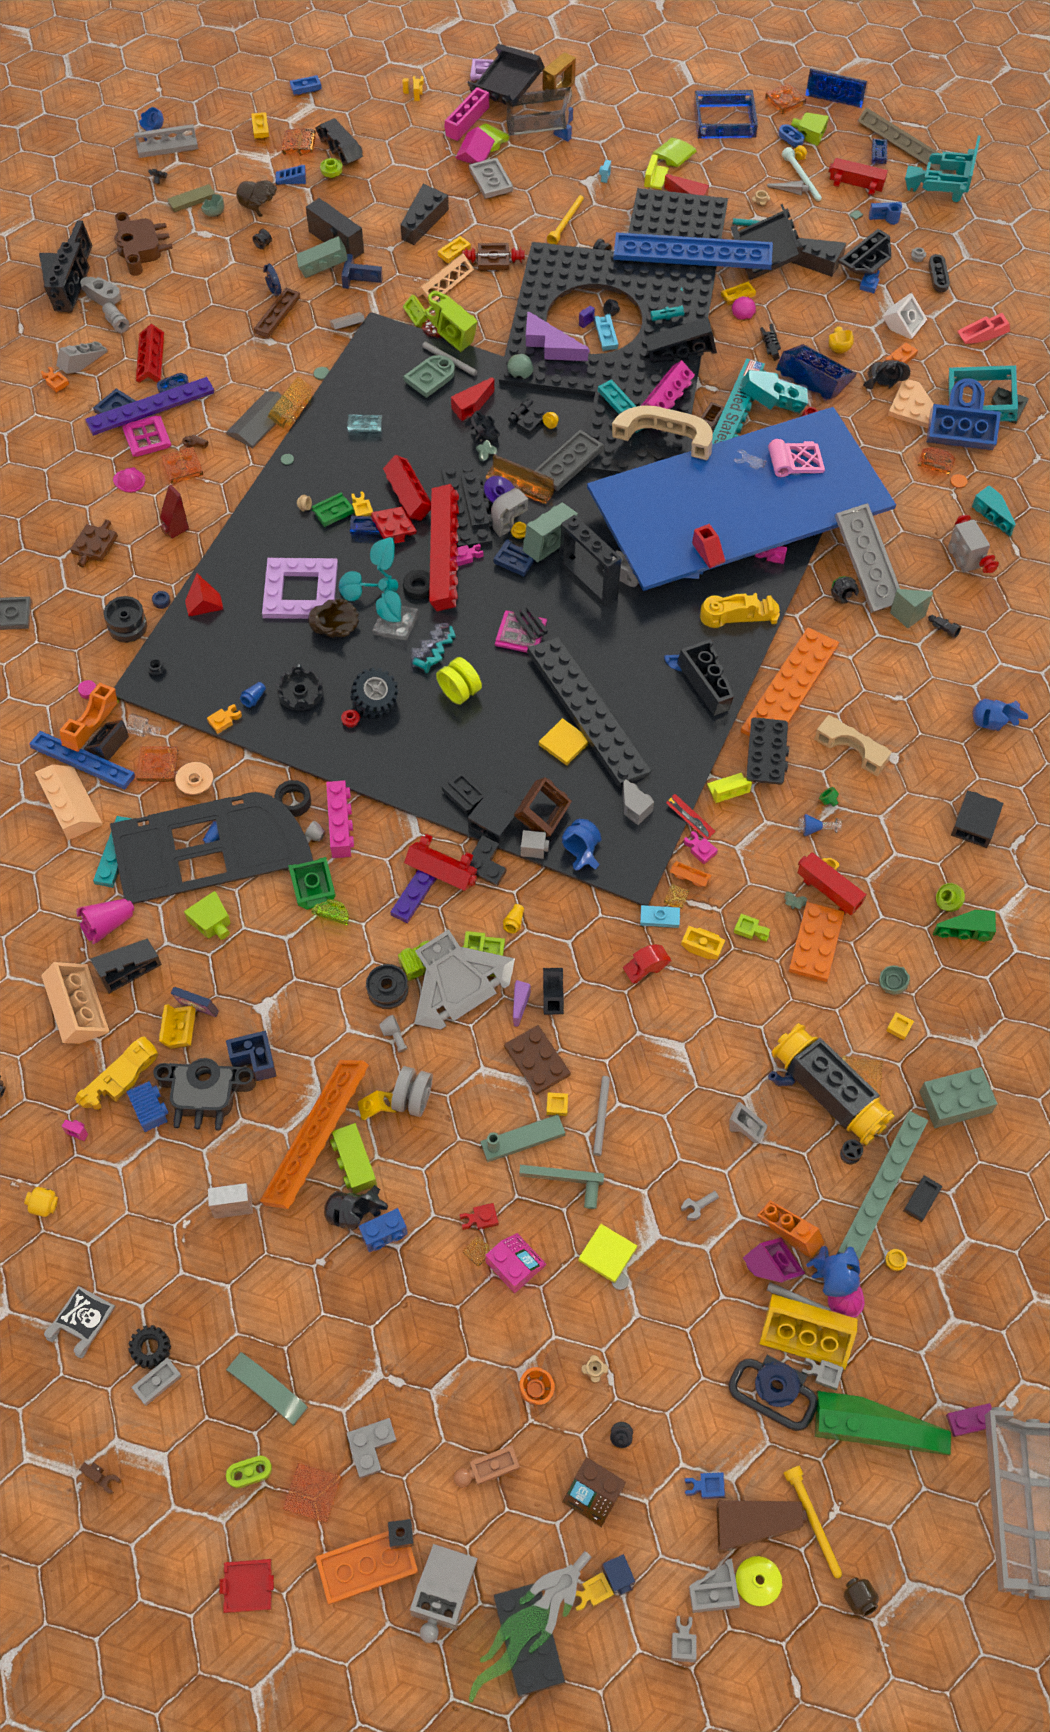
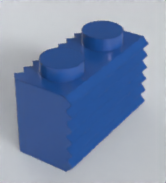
M150 1081L126 1091L144 1132L168 1122L165 1115L169 1113L164 1102L160 1104L158 1101L161 1095L156 1085L152 1087Z

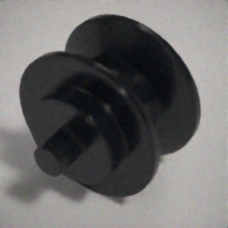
M617 1422L612 1426L610 1434L612 1444L618 1448H626L632 1443L633 1429L628 1423Z

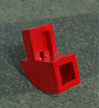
M653 944L634 953V958L622 968L630 981L636 984L649 972H660L672 960L662 945Z

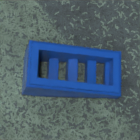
M305 165L277 171L276 184H306Z

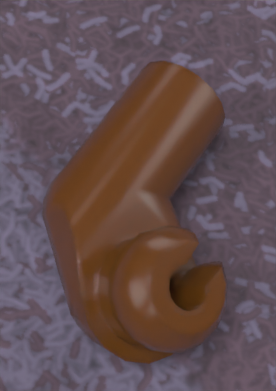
M196 435L186 436L182 439L184 446L189 448L197 445L207 448L209 443L208 440Z

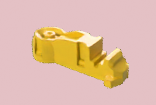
M753 593L751 596L735 594L725 598L710 596L701 605L700 619L704 625L711 628H719L725 623L770 621L771 624H777L780 609L777 602L771 596H767L766 599L759 601L757 593Z
M145 1036L134 1041L115 1062L84 1090L82 1089L77 1093L75 1100L78 1105H81L83 1108L99 1110L101 1108L99 1102L101 1094L104 1097L109 1095L117 1102L123 1094L127 1093L126 1091L135 1085L140 1073L156 1060L158 1056L156 1047Z

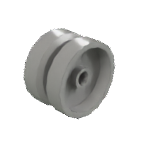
M403 1066L393 1091L392 1110L404 1112L408 1107L410 1115L421 1117L430 1096L433 1074L421 1071L416 1077L414 1068Z

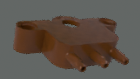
M119 212L115 215L118 232L114 240L117 245V252L126 259L128 271L131 275H140L143 272L141 263L155 261L160 258L162 251L173 248L172 244L159 245L158 242L170 238L169 233L156 235V230L167 227L166 223L153 224L152 220L147 218L130 221L129 215L126 212Z

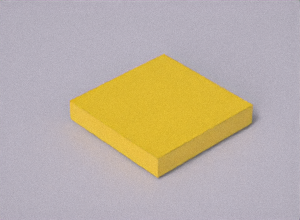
M563 718L539 741V746L565 765H568L589 744L582 732Z

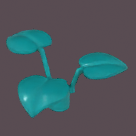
M389 537L376 542L370 551L371 562L374 565H378L377 569L386 578H382L378 584L361 583V574L350 571L342 576L338 587L341 595L348 601H356L362 595L361 586L379 587L384 593H382V598H379L376 602L378 615L389 622H401V599L396 593L399 584L396 579H392V576L384 571L388 570L394 561L393 538Z

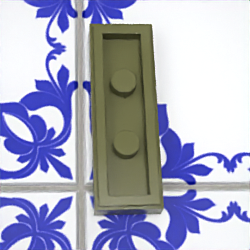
M210 184L167 200L172 210L177 212L202 203L205 199L211 200L215 192Z

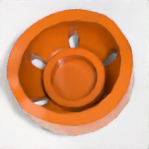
M533 1367L523 1373L518 1388L526 1402L533 1405H543L553 1396L555 1384L552 1376L547 1371L539 1367Z

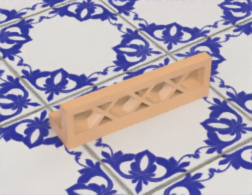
M462 254L414 292L418 297L423 294L427 300L429 289L441 291V293L445 294L471 273L474 268L466 256ZM462 262L468 269L466 272L460 271ZM450 272L456 273V280L450 279ZM440 280L446 281L445 289L439 288ZM435 296L432 299L436 301L439 299V297Z

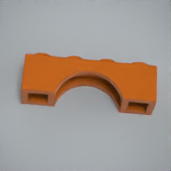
M100 682L89 695L88 705L83 715L76 721L69 718L59 730L62 746L79 752L118 704L115 688Z

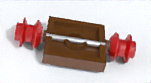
M478 243V252L473 247L471 250H467L466 247L465 250H462V254L468 260H471L472 263L478 259V270H509V259L513 263L516 260H519L520 263L521 260H525V251L521 250V247L519 250L513 247L511 252H509V243Z

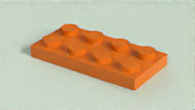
M806 902L788 972L824 982L828 981L843 921V911Z
M398 1529L396 1532L398 1537H402L405 1534L404 1529ZM389 1531L315 1557L328 1605L419 1573L411 1547L390 1548Z

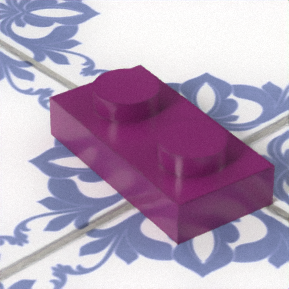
M991 1404L948 1413L946 1417L953 1437L986 1430L985 1414L992 1410Z

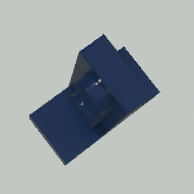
M347 254V261H345L341 276L343 288L349 289L351 280L382 283V266L354 264L353 255Z

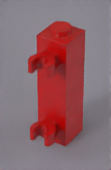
M835 158L834 163H831L828 173H831L829 180L834 181L833 186L839 187L840 182L869 189L868 194L874 195L875 191L882 192L888 170Z
M428 834L421 836L419 842L409 846L404 861L405 864L464 891L475 885L477 881V876L475 875L478 869L469 866L474 855L466 852L458 861L429 847L433 836Z
M813 852L807 857L803 856L798 862L797 874L804 878L803 882L809 887L813 885L840 907L839 910L844 912V915L848 913L852 916L864 903L867 894Z

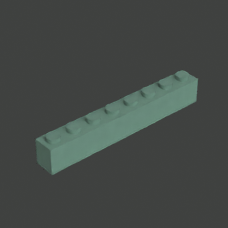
M911 1111L908 1112L837 1254L844 1253L848 1247H853L858 1260L860 1259L928 1122L927 1119Z

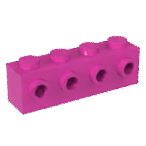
M476 87L445 120V136L458 141L489 108V92Z
M683 361L678 362L671 367L641 406H657L671 409L675 405L674 401L683 395V389L691 385V379L695 375Z
M345 780L326 782L332 858L351 857L354 839L353 836H350V831H353L352 820H349V815H352L351 803L348 804L347 800L351 799L350 787L346 788Z

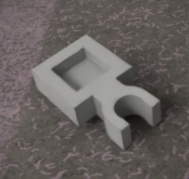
M805 1359L804 1363L809 1364L811 1370L802 1369L801 1373L807 1376H816L815 1383L833 1390L838 1389L843 1367L822 1360L819 1366L813 1360Z
M680 1616L676 1617L678 1633H672L671 1661L694 1663L696 1661V1635L689 1634V1630L692 1627V1617L688 1618L687 1626L681 1625Z

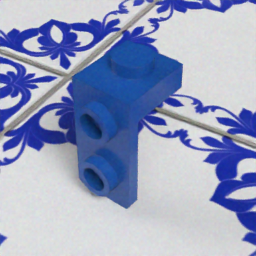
M572 107L564 111L553 123L554 135L567 142L572 136V126L569 125L573 120Z

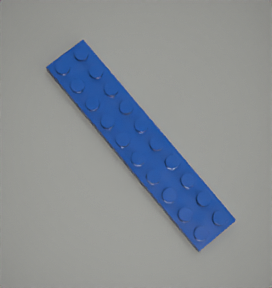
M616 232L614 260L771 270L773 242Z

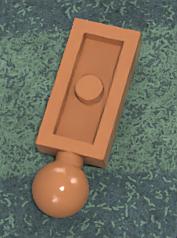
M508 1446L470 1461L471 1470L465 1468L458 1469L454 1474V1482L458 1487L464 1488L475 1478L478 1486L520 1469L513 1446Z

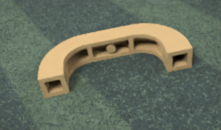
M637 406L619 414L612 423V437L628 441L635 431L643 428H653L693 439L692 457L708 460L712 452L713 433L711 427L703 419L691 414L657 406Z

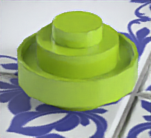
M335 158L325 159L320 164L321 173L329 178L339 176L343 170L342 163Z
M954 883L942 885L936 894L937 905L948 912L958 910L965 901L964 890Z

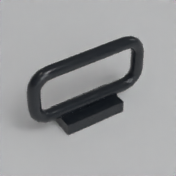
M768 1354L763 1363L751 1358L740 1361L735 1367L728 1384L729 1392L734 1399L790 1430L802 1431L809 1426L817 1411L818 1400L815 1393L803 1385L807 1375L794 1369L800 1379L799 1393L809 1400V1406L802 1420L795 1422L744 1395L737 1388L738 1382L746 1368L750 1367L759 1371L767 1363L781 1361Z

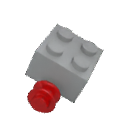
M970 515L959 516L955 522V528L948 545V550L954 556L958 567L961 568L963 573L982 567L984 573L995 572L999 562L994 561V555H987L990 544L976 521L971 520Z

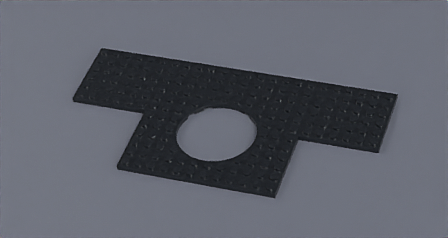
M637 188L628 233L722 239L728 198ZM532 242L499 376V384L595 396L587 434L602 443L605 449L581 471L616 475L685 453L688 437L658 429L644 428L634 432L628 441L612 437V423L619 414L598 392V386L612 379L636 406H641L671 367L683 361L695 376L691 379V385L683 389V395L674 401L675 405L670 410L692 415L702 355L690 354L686 358L675 356L671 360L651 362L645 337L709 317L717 266L614 260V251ZM581 287V290L597 288L614 291L619 294L624 293L640 310L642 326L637 336L629 344L608 353L588 354V361L545 359V347H526L527 313L530 312L547 322L548 313L555 304V300L559 297H564L576 288ZM681 305L684 308V316L673 317L670 320L662 319L653 322L651 320V311ZM517 354L527 355L533 364L534 370L532 374L527 378L522 376L515 378L508 372L507 363L512 356Z

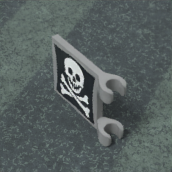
M78 1286L55 1321L46 1329L44 1336L48 1341L54 1342L60 1329H63L81 1339L75 1346L74 1353L77 1357L83 1358L90 1344L114 1310L115 1305Z

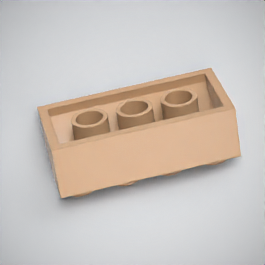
M50 765L35 772L67 840L103 825L74 767Z
M53 962L41 976L62 1042L80 1044L108 1034L110 1031L88 965Z

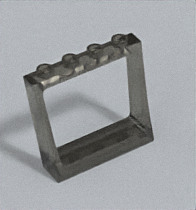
M571 87L524 93L515 104V106L564 100L561 110L513 116V107L507 105L506 122L508 136L567 129L572 100Z

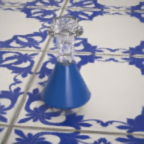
M805 814L803 818L798 820V831L803 833L805 837L821 829H834L835 833L842 830V821L838 820V818H835V822H822Z

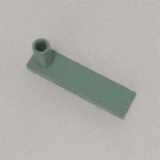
M555 1115L500 1135L492 1132L487 1136V1139L480 1141L488 1163L565 1136V1130L559 1115Z
M520 1165L519 1171L520 1177L585 1183L584 1208L597 1209L599 1185H603L604 1173Z

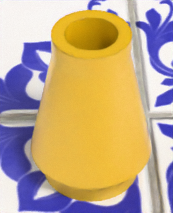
M515 904L504 918L503 929L506 932L514 934L521 929L524 912L522 905Z

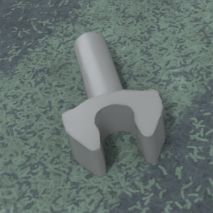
M713 1191L697 1202L688 1198L684 1201L681 1211L692 1208L694 1212L687 1216V1220L695 1221L701 1216L700 1210L718 1199L719 1196L716 1191Z

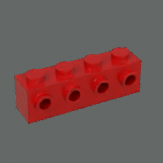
M395 454L383 468L386 478L393 486L392 489L399 497V502L405 508L408 517L421 521L431 510V501L409 461Z

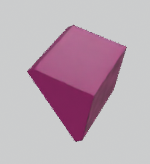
M476 127L467 133L456 155V159L471 164L485 161L495 140L482 129Z

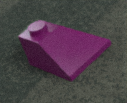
M782 1238L762 1242L743 1257L749 1271L757 1277L782 1283L805 1275V1272Z

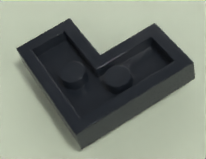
M482 835L472 852L474 856L469 866L478 869L476 876L498 887L507 870L491 860L500 845Z

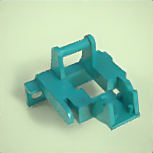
M978 135L975 149H968V153L944 151L942 153H932L929 157L930 162H928L926 171L922 170L923 168L908 166L905 176L907 190L910 191V188H913L915 192L922 182V188L927 191L953 192L952 200L959 202L963 193L969 192L981 136ZM931 164L940 165V170H956V175L930 170Z

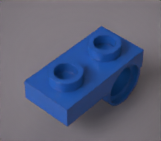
M871 203L868 215L869 220L885 219L889 224H897L902 211V203Z

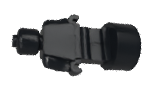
M929 615L928 620L932 622V625L937 630H944L952 638H956L959 635L962 626L957 623L950 624L948 619L936 618L934 615Z

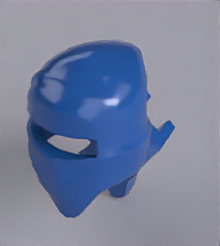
M985 698L980 700L972 711L973 720L977 726L998 732L1008 721L1017 726L1019 725V718L1026 720L1029 717L1026 712L1020 709V704L1016 700L1013 703L1006 704L999 700Z
M587 819L575 820L571 826L566 828L561 838L564 847L577 857V860L573 863V869L576 871L580 870L586 864L596 869L600 864L594 858L593 852L595 846L602 840L601 833L591 821Z
M822 1246L819 1254L806 1264L807 1267L814 1265L817 1269V1272L813 1273L812 1279H824L823 1292L827 1296L845 1297L857 1291L860 1286V1265L853 1247H848L844 1253L829 1256L827 1246ZM847 1265H850L854 1268L849 1270L847 1269Z

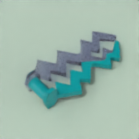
M449 623L434 624L436 631H430L432 639L420 640L422 648H412L410 662L412 667L418 666L424 669L425 673H428L431 665L442 661L440 655L444 653L442 644L453 643L451 638H456L452 626L449 627ZM449 627L450 633L444 632L445 638H439V636H443L441 629ZM428 646H436L437 649H432L434 657H426V662L418 659L424 658L422 654H430Z

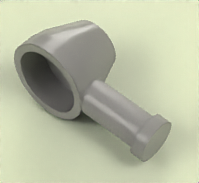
M313 821L305 832L308 844L311 840L321 841L325 830L319 823Z
M394 1015L388 1016L379 1024L384 1036L393 1035L398 1048L397 1051L403 1052L408 1048L401 1036L399 1025Z

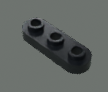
M934 254L930 257L928 263L932 285L937 292H946L950 285L946 261L942 255Z

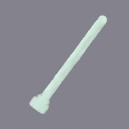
M791 147L785 148L782 152V157L785 161L792 164L805 185H809V191L816 201H820L821 195L795 159L794 150Z

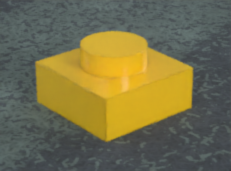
M896 1012L886 1031L905 1040L914 1021Z
M548 1093L547 1115L567 1116L568 1094Z

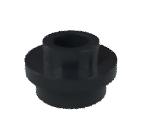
M153 658L148 662L147 670L151 675H160L165 671V663L159 658Z

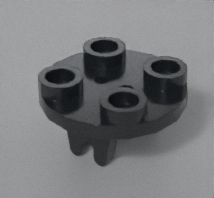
M475 411L472 414V424L470 427L472 430L475 429L476 432H479L475 438L476 441L480 440L481 444H483L486 440H496L500 433L494 425V419L490 416H484L479 411Z

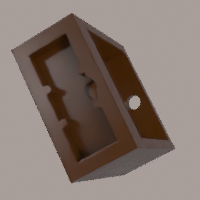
M544 777L534 782L514 813V816L531 831L545 832L546 837L551 836L572 800L567 797L565 792L559 790L550 779ZM539 791L557 805L547 822L543 821L529 808Z

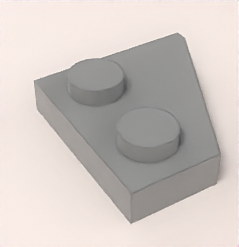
M732 1559L726 1560L723 1565L710 1571L704 1578L697 1580L689 1586L692 1613L739 1608L740 1603Z

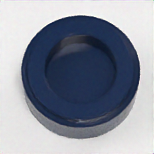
M158 591L152 596L153 605L159 609L168 607L171 602L169 594L165 591Z

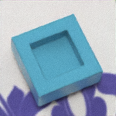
M605 160L604 165H601L599 170L601 182L607 183L611 174L610 160Z

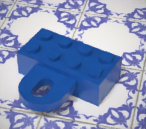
M962 379L953 386L950 392L949 405L933 404L930 411L926 442L993 450L997 445L1001 412L983 410L985 392L982 385L974 379ZM965 387L972 389V398L969 403H965L962 399Z

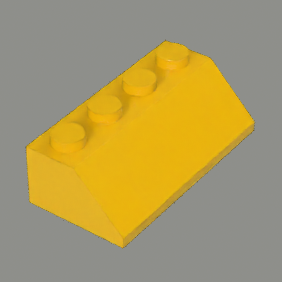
M772 1294L759 1344L817 1362L825 1360L846 1370L857 1334L858 1319Z

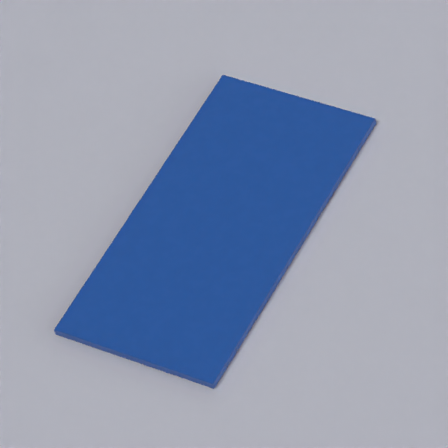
M834 407L712 444V452L708 460L692 457V451L587 483V488L643 591L712 569L707 566L692 544L694 530L709 523L719 536L725 557L724 563L715 566L718 567L837 528L839 526L834 515L868 503L873 516L896 508L893 498ZM774 439H781L785 443L814 441L819 446L825 468L824 473H790L785 477L776 476L768 449L769 443ZM791 450V452L794 453L795 455H798V454H799L798 451H796V450ZM806 450L811 455L815 454L814 450ZM804 455L800 456V458L806 462L809 460ZM797 461L794 462L795 467H802ZM813 461L810 463L813 467H818Z

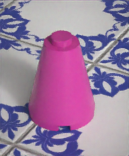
M120 899L79 907L76 909L77 917L81 916L82 922L79 924L89 942L92 941V944H95L130 919L135 910L131 901Z

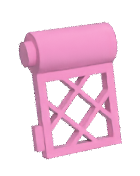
M774 439L768 445L774 472L778 477H785L790 473H824L825 471L819 446L814 441L785 443L781 439ZM791 450H796L799 454L795 455ZM806 450H814L815 454L811 455ZM804 455L809 460L806 462L803 459H801L800 456ZM797 461L802 467H795L794 462ZM813 461L818 467H813L810 463Z

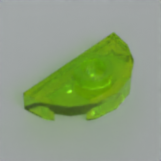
M328 899L326 902L316 904L311 910L312 914L345 925L349 923L348 910L343 903L337 900Z

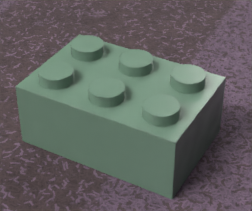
M562 502L554 506L547 513L540 515L536 520L529 522L526 526L523 552L539 562L559 549L561 523L574 514L577 516L578 513Z
M982 1067L926 1081L919 1091L934 1128L990 1114L997 1106V1101Z

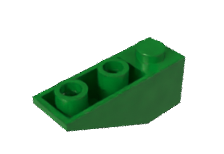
M975 909L936 924L933 935L941 938L956 937L961 940L977 939L982 942L992 941L996 933L995 911Z

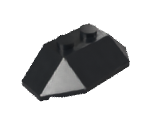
M880 229L875 230L839 259V263L856 274L872 275L892 257L890 236Z

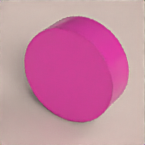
M90 680L81 682L78 686L80 696L89 699V695L96 687V684Z

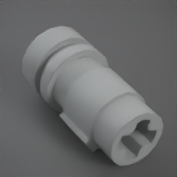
M108 302L103 306L102 310L105 313V318L111 323L113 328L119 333L125 332L129 328L127 318L113 303Z

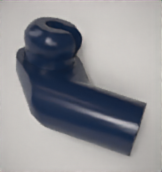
M772 1071L768 1075L769 1080L778 1087L792 1086L796 1082L788 1072L785 1073V1077L780 1076L776 1071Z

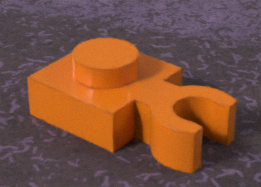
M50 366L48 367L49 373L41 371L46 384L56 393L70 385L67 378L59 371L54 373L53 368Z

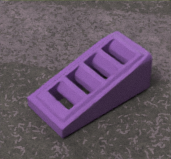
M518 980L515 982L513 1023L516 1027L520 1024L531 994L530 984Z

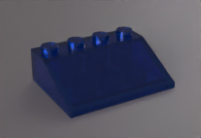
M805 344L783 351L776 370L780 371L781 375L794 379L795 383L807 386L808 390L821 394V397L828 400L837 397L857 375L853 370Z

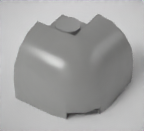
M514 488L494 501L491 508V526L500 537L511 531L515 517L528 511V498L523 492Z

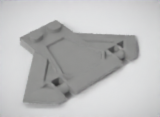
M449 929L415 951L426 967L414 1024L441 1030L446 1027L445 1019L451 1017L455 1021L497 994L494 989L496 986L501 984L503 988H506L510 985L515 958L460 947ZM494 973L496 977L489 981L487 977ZM444 1006L446 1010L439 1014L437 1009Z

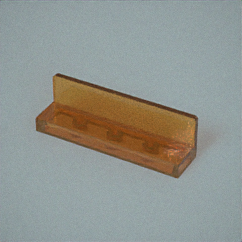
M497 455L493 456V466L486 474V480L492 476L504 477L515 488L523 492L525 496L544 504L548 502L554 493L553 478Z

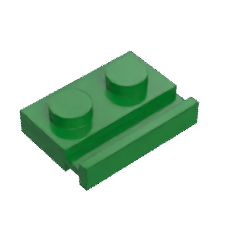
M341 492L313 505L312 511L315 512L322 525L326 527L353 514L354 508Z

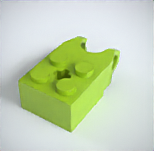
M432 291L428 295L431 306L426 309V316L438 329L437 332L461 352L474 342L478 321L449 296L438 291ZM438 296L440 302L434 301L432 297ZM435 310V316L431 315L429 311Z

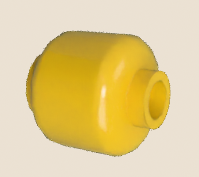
M35 1187L32 1193H27L24 1204L28 1205L27 1210L30 1214L47 1217L50 1213H54L58 1197H56L53 1190Z

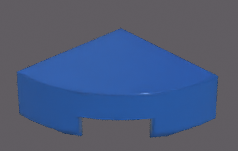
M664 655L668 666L682 671L677 664L679 655Z

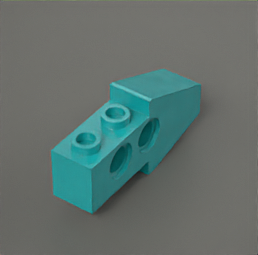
M749 370L741 380V390L770 410L777 406L801 413L808 404L807 388L780 380L777 373Z

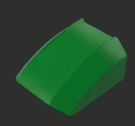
M327 857L298 865H289L298 906L306 910L329 905L336 897Z

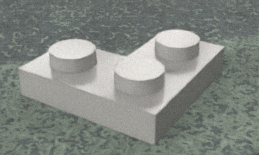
M390 1418L347 1432L359 1478L381 1472L375 1449L397 1442Z

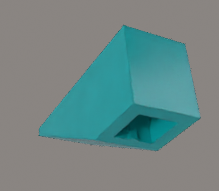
M988 485L975 495L972 507L1000 528L1001 531L1011 536L1016 523L1003 496Z

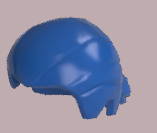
M151 107L141 113L139 123L146 131L158 130L163 125L164 117L159 109Z

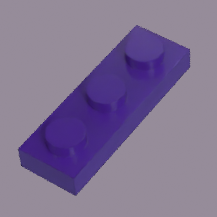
M418 870L392 908L391 916L408 924L437 878Z

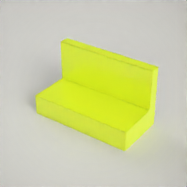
M652 154L645 173L644 187L662 190L665 175L668 173L669 168L658 166V155Z
M738 773L707 783V786L715 803L749 793L752 782L747 781L742 773Z

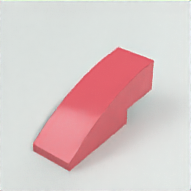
M1000 313L990 319L986 316L958 330V334L965 344L978 343L1010 332V324L1003 313Z

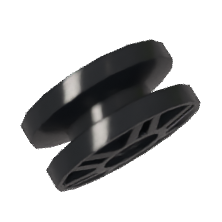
M383 964L377 966L369 973L366 979L369 999L375 1006L381 1009L399 1007L408 996L409 986L406 975L395 965ZM385 985H392L388 989L383 988Z

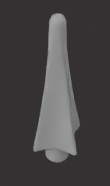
M803 180L767 184L769 188L780 189L801 196L802 191L809 190V185H803Z

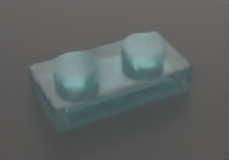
M348 415V432H381L382 415Z

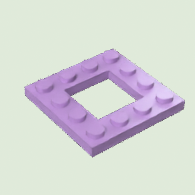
M268 558L262 609L263 618L308 619L312 608L323 605L327 600L335 599L338 560L332 558ZM284 576L318 577L317 599L282 600Z

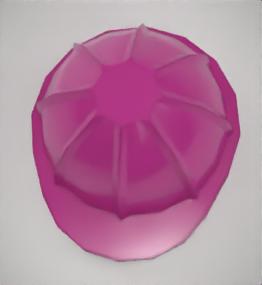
M134 467L125 468L114 475L113 482L120 490L131 493L140 490L144 486L145 476Z
M859 1286L857 1291L845 1297L828 1296V1305L831 1311L853 1318L857 1317L863 1311L865 1305L861 1287Z

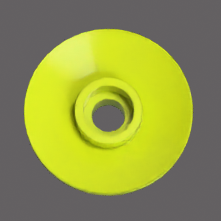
M754 1556L743 1561L737 1569L735 1576L737 1591L744 1601L753 1606H766L777 1599L782 1588V1577L779 1569L772 1561L765 1557ZM756 1576H762L764 1583L761 1585L757 1584Z

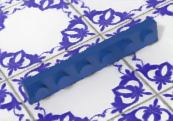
M39 731L29 743L30 747L36 751L124 790L135 778L133 771L83 749L77 752L64 747L60 739L42 731Z

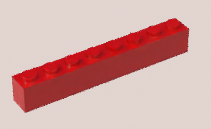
M451 484L432 488L429 602L436 611L456 607V599H458L456 570H458L457 542L459 538L457 528L459 523L457 514H459L457 500H459V494Z

